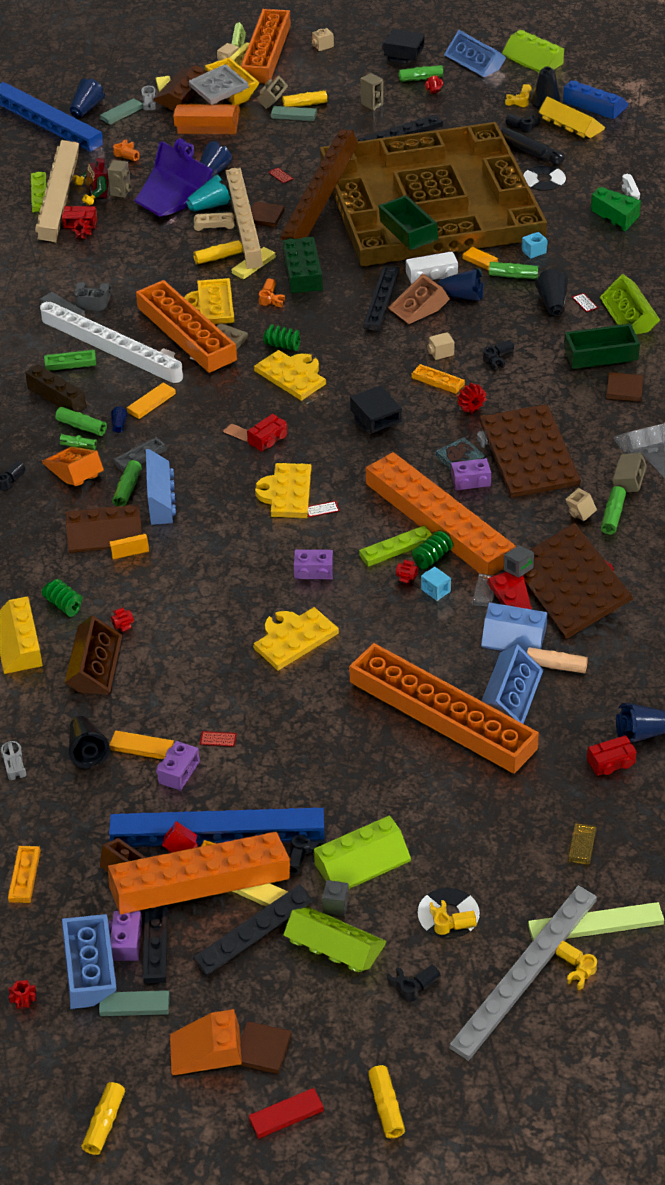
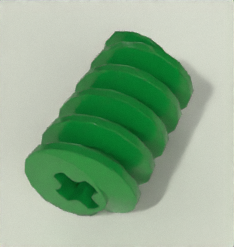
M271 324L264 332L263 343L265 345H275L283 349L288 348L289 350L294 349V351H298L300 346L299 330H295L293 334V329L290 328L287 333L286 327H283L281 331L280 326H277L274 330V325Z
M434 532L433 535L413 549L412 557L415 564L420 569H428L429 566L443 557L448 550L453 548V542L444 532Z
M55 579L52 582H48L42 589V596L47 598L48 601L52 602L53 605L57 606L67 616L73 617L79 612L83 597L67 586L66 583L62 582V580Z

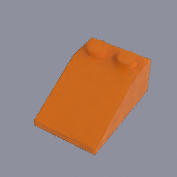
M69 447L42 460V463L61 480L74 486H79L84 483V480L95 478L99 475L98 473L104 471L96 450Z
M234 1009L210 1013L170 1034L172 1076L242 1064L239 1023Z

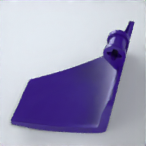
M177 139L174 147L163 141L159 142L154 168L136 197L135 202L158 216H165L188 207L186 204L187 198L211 179L213 170L192 158L194 145L186 143L184 139Z

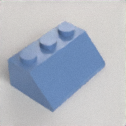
M489 602L481 647L504 651L518 644L526 653L529 647L541 649L547 628V612Z

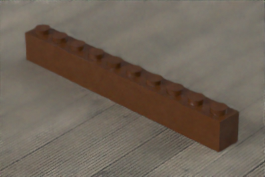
M342 129L338 131L280 235L281 240L304 238L310 234L358 146L353 130Z

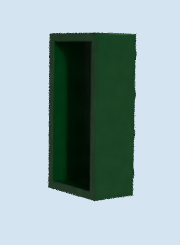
M407 195L378 205L380 222L409 250L417 249L422 245L438 240L437 222Z
M314 237L282 240L283 258L290 293L323 290L322 271Z
M631 323L565 332L564 350L572 369L639 360L640 343Z

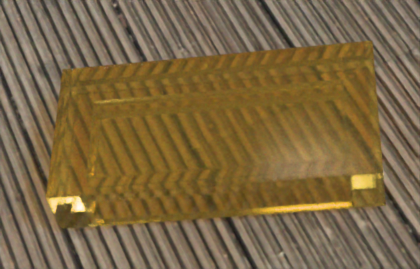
M575 823L568 861L590 865L596 826Z

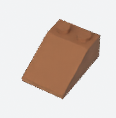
M422 274L388 309L410 324L439 311L450 298L440 285Z

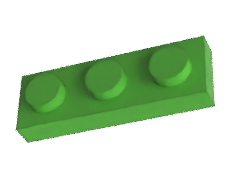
M95 350L44 355L45 369L49 371L96 365Z

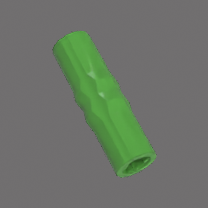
M442 65L399 70L400 82L427 80L431 76L443 78Z
M490 262L489 276L536 279V277L538 278L539 266Z
M59 407L56 411L55 417L57 421L99 436H103L106 432L107 423L64 407Z
M131 460L127 463L112 498V503L115 506L127 505L142 469L138 461Z
M615 486L610 491L601 524V531L605 534L611 535L616 532L626 496V491L622 487Z

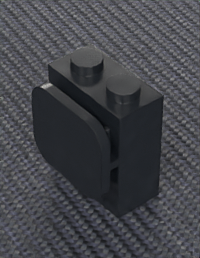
M392 29L390 34L387 35L386 40L382 43L384 56H387V60L390 62L402 64L410 63L412 60L416 61L425 47V34Z
M381 385L350 397V410L355 415V421L364 431L371 432L372 434L402 422V408Z

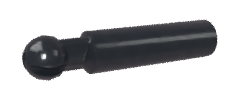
M502 128L501 133L507 145L540 159L548 160L554 165H560L564 162L565 156L562 151L550 148L542 142L509 128Z

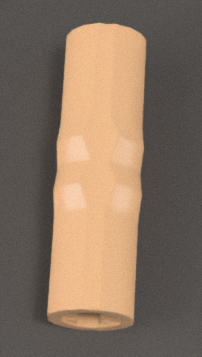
M530 647L527 650V654L539 666L586 673L588 657Z

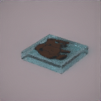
M465 437L436 450V456L450 469L451 463L486 458Z

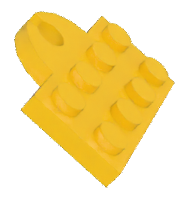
M230 278L197 281L198 291L190 292L184 297L213 324L234 323Z
M277 350L254 366L255 372L301 401L326 385V379L318 374V359L315 358L311 362L312 355L296 354L289 357L280 350Z
M275 463V474L263 477L256 483L255 495L259 501L271 504V517L308 518L311 464Z
M315 607L300 616L294 612L279 611L275 612V618L282 623H274L272 617L269 616L265 622L266 636L253 643L254 649L279 671L339 634V628Z

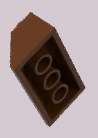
M197 65L181 69L153 98V101L175 111L178 104H187L197 93L189 86L188 81L208 71Z
M139 504L65 512L69 553L110 549L111 541L142 535Z
M93 615L78 625L64 683L79 693L109 694L122 635Z

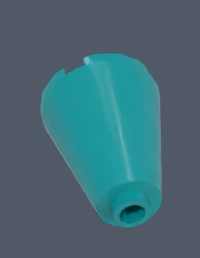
M219 175L213 176L187 198L186 204L189 210L196 212L231 203V198L225 184L223 185L219 182L222 180Z

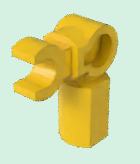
M523 84L519 95H506L505 105L528 106L532 90L531 85Z
M441 900V907L439 908L434 907L433 902L429 904L430 913L433 915L434 930L437 934H448L453 928L454 930L477 926L474 910L455 913L449 916L446 912V902L444 900Z
M562 941L557 947L556 955L574 966L578 965L576 971L568 975L567 983L570 984L573 980H579L577 989L581 990L584 987L585 978L588 979L597 970L596 957L592 954L583 955L582 951L565 941Z

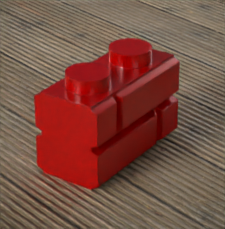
M65 206L62 214L64 229H74V223L79 222V219L90 221L89 225L93 227L92 229H95L97 222L96 207Z
M271 414L247 431L248 443L261 452L272 447L275 442L286 437L287 423L275 414Z
M625 735L588 747L587 761L597 776L602 774L609 775L614 770L620 768L627 769L635 764L636 750Z

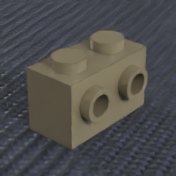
M372 73L360 78L361 104L371 110L382 106L383 79Z
M279 75L273 80L269 79L264 84L265 86L259 90L260 94L257 100L266 109L276 102L288 87Z
M113 160L108 168L111 196L125 198L128 192L131 191L128 162Z
M642 453L621 454L616 465L615 475L612 477L613 485L624 488L626 492L640 490L647 467Z

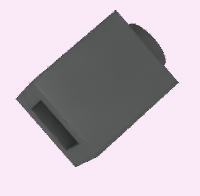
M520 545L504 554V571L518 578L534 568V552Z
M327 880L322 897L323 913L345 917L349 902V884Z

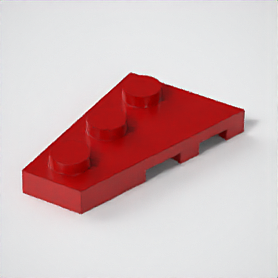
M504 572L488 578L487 584L502 605L532 610L523 575L518 578L508 572Z

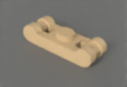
M230 212L197 214L194 216V229L197 231H201L203 228L218 227L232 229L235 226L234 214Z

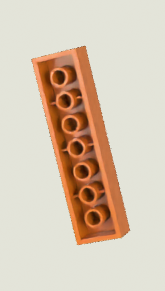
M262 9L241 67L261 84H265L273 76L291 26L290 10Z
M165 280L136 291L138 308L208 373L237 360L236 344Z
M277 832L108 866L109 887L119 914L287 880L290 877V858Z

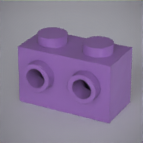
M487 458L451 463V478L455 491L491 486V470Z
M295 550V579H332L333 550Z
M176 741L172 748L168 749L163 762H160L157 766L156 773L158 774L159 784L181 791L200 762L198 748Z
M114 911L113 920H109L113 961H139L142 933L141 912L134 911L119 914V911Z

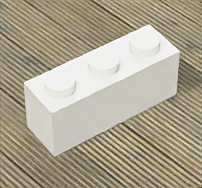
M453 252L406 259V274L411 284L422 274L431 280L442 279L458 274V261Z

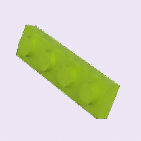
M46 172L31 173L32 212H40L41 205L43 204V197H45V190L47 188Z
M424 525L359 550V556L369 567L413 550L423 543L424 540L428 539L432 533Z

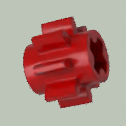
M438 76L427 78L425 83L426 91L429 90L431 94L440 92L443 86V81Z
M79 219V222L74 223L75 226L72 231L77 233L76 237L86 239L87 235H92L91 229L93 227L89 225L90 221Z
M404 560L403 563H398L396 576L400 577V582L410 584V580L415 581L418 574V567L414 566L415 562Z
M124 607L114 610V615L110 617L114 629H120L121 632L131 629L130 624L134 623L131 611L129 609L125 611Z
M27 979L25 981L17 980L13 987L8 988L10 1004L16 1002L17 1009L20 1007L29 1008L32 1001L37 1000L35 995L37 992L35 985L30 986Z

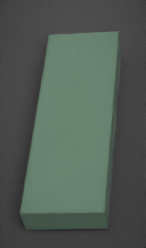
M133 98L101 114L100 119L111 125L141 110L143 103Z
M273 106L271 118L314 121L317 109Z
M169 991L114 992L100 1002L99 1014L100 1016L169 1014L170 994Z

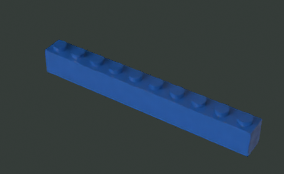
M5 82L0 83V106L70 142L79 143V147L89 152L103 145L101 131Z
M324 808L111 814L110 841L119 838L131 847L162 846L165 834L175 821L197 834L196 843L198 845H202L204 840L218 844L277 832L281 842H292V838L295 835H303L314 842L317 840L325 841Z

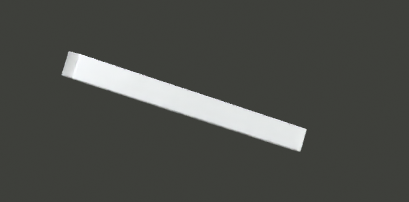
M44 302L40 305L42 321L45 324L169 382L178 383L182 381L183 371L180 361L57 304Z

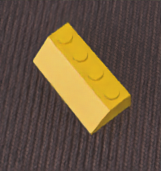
M230 57L205 65V70L209 72L226 64L248 82L249 88L226 98L232 104L241 105L247 102L259 85V82Z
M548 96L539 110V113L543 116L542 119L548 122L552 120L556 126L560 128L564 126L565 130L571 133L575 131L577 132L576 135L582 138L586 136L591 139L605 129L593 117Z
M28 596L9 600L0 609V657L4 674L43 666Z

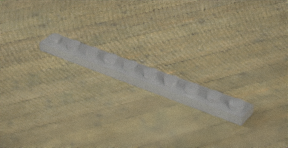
M579 885L453 1039L450 1043L451 1050L468 1061L472 1058L555 954L560 943L567 939L595 904L597 896Z

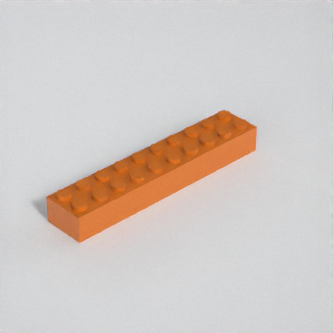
M392 452L366 467V484L420 527L425 525L432 535L436 531H442L447 534L453 542L451 551L486 579L504 569V554L514 549L516 545L397 454Z
M375 643L349 666L350 683L513 774L538 749L539 732Z

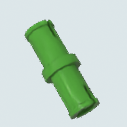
M61 434L60 440H62L59 442L60 445L95 450L97 446L95 445L97 444L96 439L82 438L79 435L75 437Z

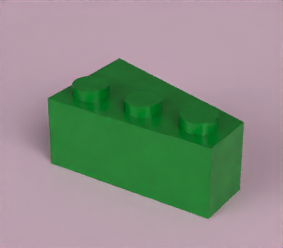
M598 187L592 194L591 211L604 219L607 217L613 225L618 224L621 226L623 231H626L640 216L641 200L603 187Z

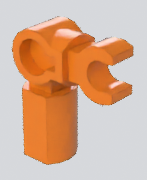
M123 140L122 143L113 145V155L115 157H123L135 162L139 159L140 154L139 151L133 149L134 142L128 143L127 140Z
M266 279L263 289L259 292V304H274L277 307H283L285 295H274L273 291L276 286L274 279Z

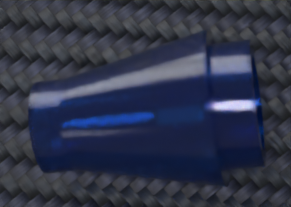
M117 406L111 411L112 430L116 433L123 431L128 417L127 410L124 407Z

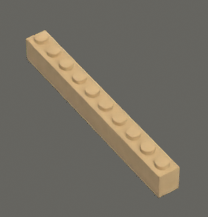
M61 140L60 146H57L52 171H50V177L45 190V197H43V204L38 216V223H36L35 233H38V240L57 242L62 214L66 206L78 159L79 143Z
M231 168L226 170L227 184L247 269L263 267L261 249L241 168Z

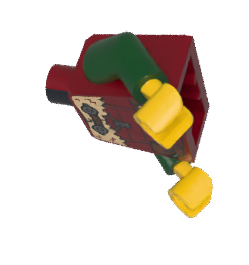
M96 158V162L89 163L87 171L82 173L81 177L78 175L72 177V180L75 181L74 184L77 186H82L85 180V184L91 196L85 194L82 198V201L87 205H92L94 198L107 197L109 178L108 170L105 167V160Z

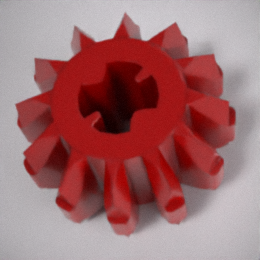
M470 383L468 386L464 385V389H459L460 394L456 395L458 398L456 402L465 412L473 413L475 410L479 411V407L483 406L487 394L477 383Z

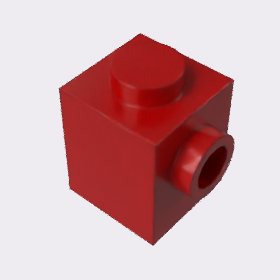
M175 821L165 834L162 846L168 849L169 853L196 848L198 845L196 843L197 834Z

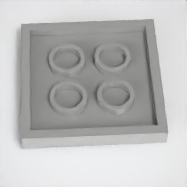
M226 64L188 81L189 86L211 105L249 88L248 82Z

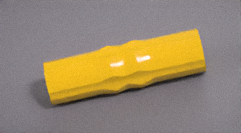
M324 90L283 96V107H304L327 103V93Z
M236 240L194 251L193 257L195 263L199 265L241 254L243 250L241 242Z
M375 1066L368 1071V1076L384 1133L387 1138H398L405 1133V1128L389 1072L386 1066Z
M114 1082L106 1084L81 1145L85 1152L92 1155H99L101 1153L125 1093V1088L122 1085Z

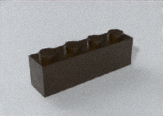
M39 364L25 372L28 389L54 405L75 412H81L87 408L84 391Z

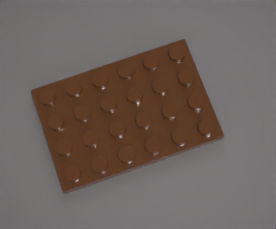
M548 404L480 416V424L511 498L580 485L581 479Z
M575 523L530 549V551L534 552V568L523 575L525 584L566 639L633 600L631 593Z

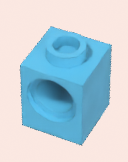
M539 232L522 237V251L530 259L547 252L548 241Z
M433 567L421 575V590L438 601L451 592V578L438 568Z

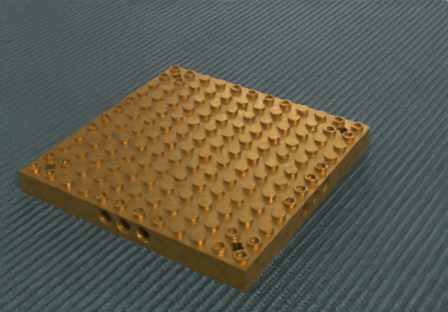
M496 122L359 141L357 148L332 191L360 266L383 264L446 252H462L469 250L471 247L479 249L497 245H508L510 243L522 242V237L539 232L544 237L547 234V221ZM330 146L320 147L321 161ZM407 195L437 222L438 240L422 245L417 249L409 250L380 222L378 205Z

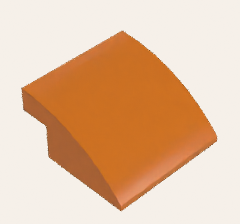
M178 104L173 115L174 126H177V134H236L240 107L237 104Z

